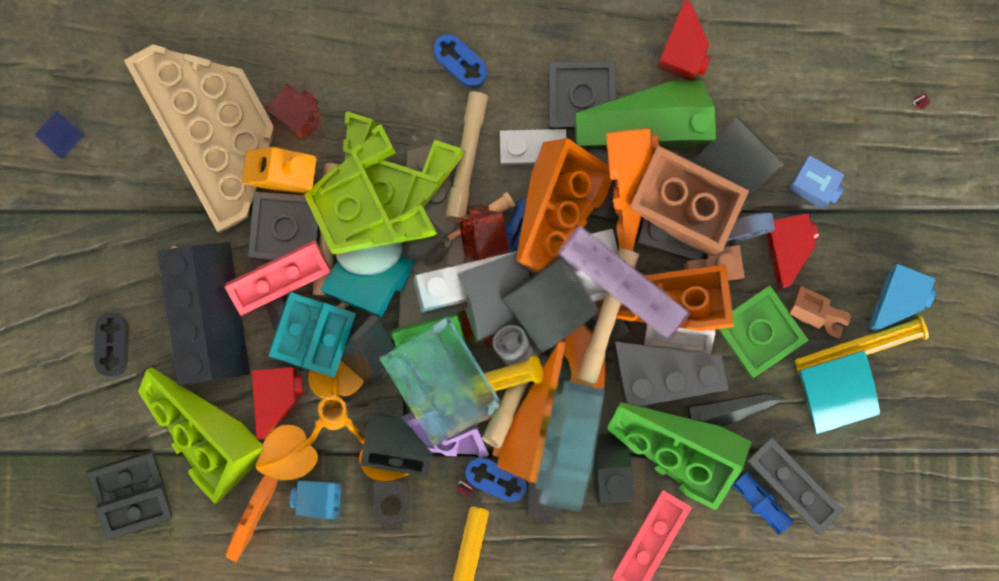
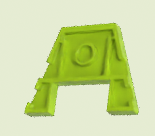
M346 111L345 124L347 125L346 139H343L345 160L351 155L350 151L358 143L362 145L372 135L371 131L376 127V121ZM434 140L422 172L386 160L366 168L370 181L389 219L392 220L421 204L424 208L462 159L465 151Z
M381 124L371 131L372 135L362 145L358 143L350 151L351 155L338 168L334 166L310 191L304 194L333 255L437 235L422 204L392 220L389 219L366 172V168L396 154Z

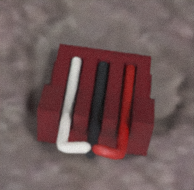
M926 93L915 97L913 102L916 108H920V110L931 103Z
M460 481L457 485L458 492L466 497H469L474 490V486L467 481L464 483Z

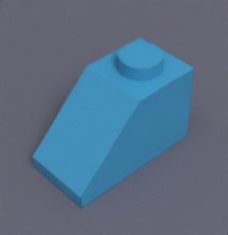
M899 264L891 267L867 330L877 331L923 311L925 307L929 308L936 295V289L932 288L935 278Z
M298 481L297 487H292L290 507L296 508L295 515L338 518L340 514L342 483Z

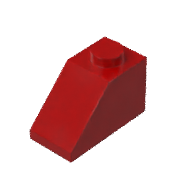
M687 0L683 2L657 68L686 80L694 81L698 73L705 74L711 56L706 55L709 42L691 2Z
M808 213L774 220L775 231L766 233L778 291L784 290L792 284L816 246L815 241L818 240V230L816 223L810 221Z
M293 367L252 371L256 439H266L299 403L298 395L304 394L302 375H297V370Z

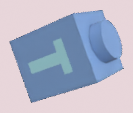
M809 155L804 160L788 190L823 209L829 202L835 204L844 190V186L840 185L845 175Z

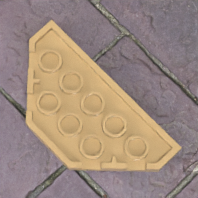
M151 45L125 59V64L217 232L220 234L249 218L253 205L254 191L257 192L258 187L241 184L245 154L247 150L270 147L275 127L244 71L236 67L213 63L210 60L186 53L181 54L157 45ZM265 161L261 163V172H263Z

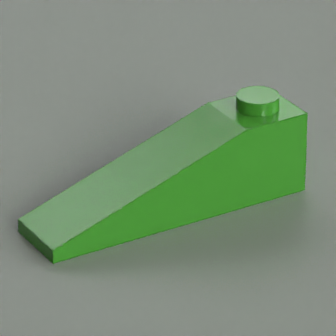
M669 81L574 115L576 144L580 147H607V133L640 128H652V135L658 134L660 147H705L716 140L715 108L703 81Z
M620 402L607 427L612 434L636 454H644L655 463L654 469L662 476L666 473L679 484L677 489L683 494L714 510L718 509L743 469L752 442L721 426Z

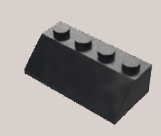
M231 242L192 245L157 251L178 386L251 374L242 315L240 316L225 289L227 282L236 279Z

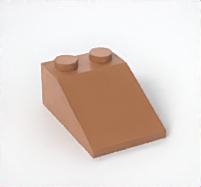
M657 146L630 203L629 209L679 241L712 256L722 252L749 190Z

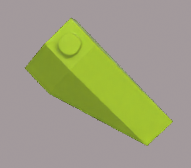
M154 368L146 369L138 390L140 396L158 425L166 426L174 440L171 446L176 454L182 452L192 468L188 470V473L192 480L214 504L219 503L254 468L264 445L235 418L183 386H178V383Z

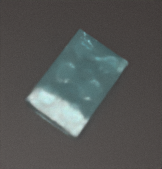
M448 316L398 344L379 358L433 446L484 420L502 404Z
M565 381L562 394L555 393L535 486L536 489H541L540 504L580 512L591 474L605 389Z

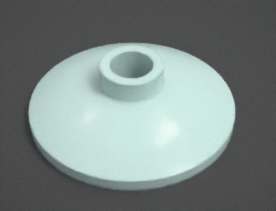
M402 242L336 254L339 264L349 272L358 275H375L388 270L398 262L402 254Z

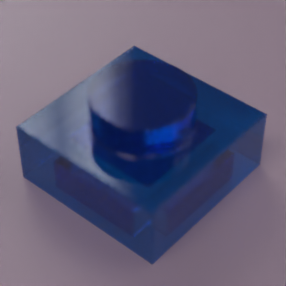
M56 111L38 130L35 136L62 159L84 134L60 112Z

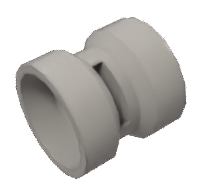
M516 325L505 326L494 336V349L507 367L528 361L530 356H536L534 345L522 328Z

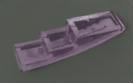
M580 225L558 251V254L669 341L691 314Z

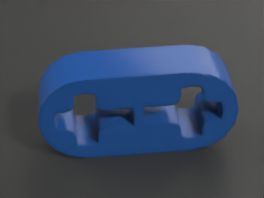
M446 34L440 36L435 41L433 47L435 59L460 84L470 89L479 88L484 84L487 78L485 63L459 38ZM444 44L447 47L452 44L455 45L454 53L459 59L456 61L449 54L445 57L441 56L443 53L441 46ZM465 63L471 69L476 66L479 67V78L470 77L466 79V70L462 64Z
M475 458L466 467V478L471 485L500 499L514 502L521 499L526 493L525 479L498 468L497 463L491 460ZM481 463H485L488 465L486 471L496 476L494 481L483 478L480 483L474 480L475 474L471 472L472 467H479ZM512 477H516L518 479L517 485L521 487L519 494L513 492L511 497L505 495L506 488L496 484L499 478L510 481Z

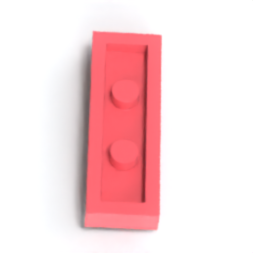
M314 240L227 282L225 289L241 316L331 273V267L318 243Z
M661 490L611 579L615 581H650L692 507L666 491Z

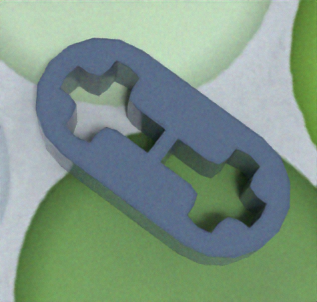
M761 213L736 219L727 242L745 240L775 231L773 214Z

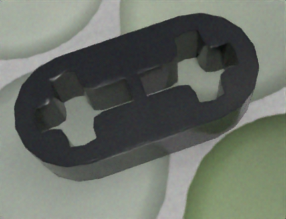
M106 313L97 320L95 326V367L99 373L109 377L121 375L128 365L129 327L125 318L118 314ZM114 319V323L120 325V331L114 332L113 343H110V333L105 332L104 327L110 325L111 320ZM110 347H113V357L119 359V365H113L112 371H109V366L103 365V360L110 357Z

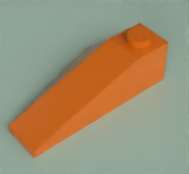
M652 128L611 131L606 134L611 180L613 179L616 182L613 201L616 214H619V221H617L619 248L630 251L634 250L641 216L629 209V206L656 147L660 146L658 134L652 135Z
M568 138L543 142L531 173L516 261L537 273L555 256H561L568 246L569 240L577 230L583 229L587 224L586 219L595 208H599L605 201L612 183L608 164Z
M726 264L642 276L688 312L677 328L705 331L734 327ZM604 300L594 301L600 311ZM621 302L617 319L647 323Z
M566 338L554 345L542 366V382H532L513 415V422L500 448L494 447L493 456L499 457L498 468L530 482L536 483Z

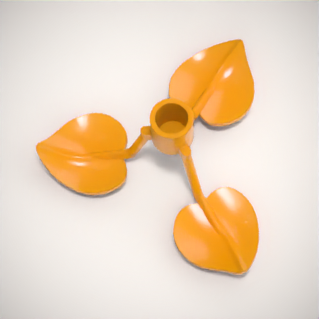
M341 360L335 378L309 370L308 381L312 392L317 397L324 398L318 406L320 419L316 421V426L311 436L307 439L305 432L295 425H282L275 428L263 442L264 447L255 465L258 472L278 480H295L309 474L318 462V454L310 445L315 442L322 427L337 430L346 426L364 444L365 437L355 427L351 419L348 418L346 405L338 397V395L342 397L354 395L362 387L364 380ZM362 449V451L360 452V455H359V462H360V463H361V458H362L363 449ZM361 466L363 472L368 477L381 482L393 481L409 475L407 473Z

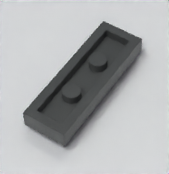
M772 437L746 460L817 534L820 535L844 511Z

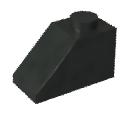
M372 315L350 337L341 361L371 386L378 378L383 382L393 372L396 366L392 363L398 352L379 319Z
M369 413L360 466L428 477L433 453L404 419L395 418L388 414L377 415Z
M614 434L594 435L598 503L634 501L629 447Z

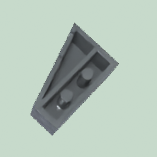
M622 342L613 343L624 403L645 407L729 390L722 356Z

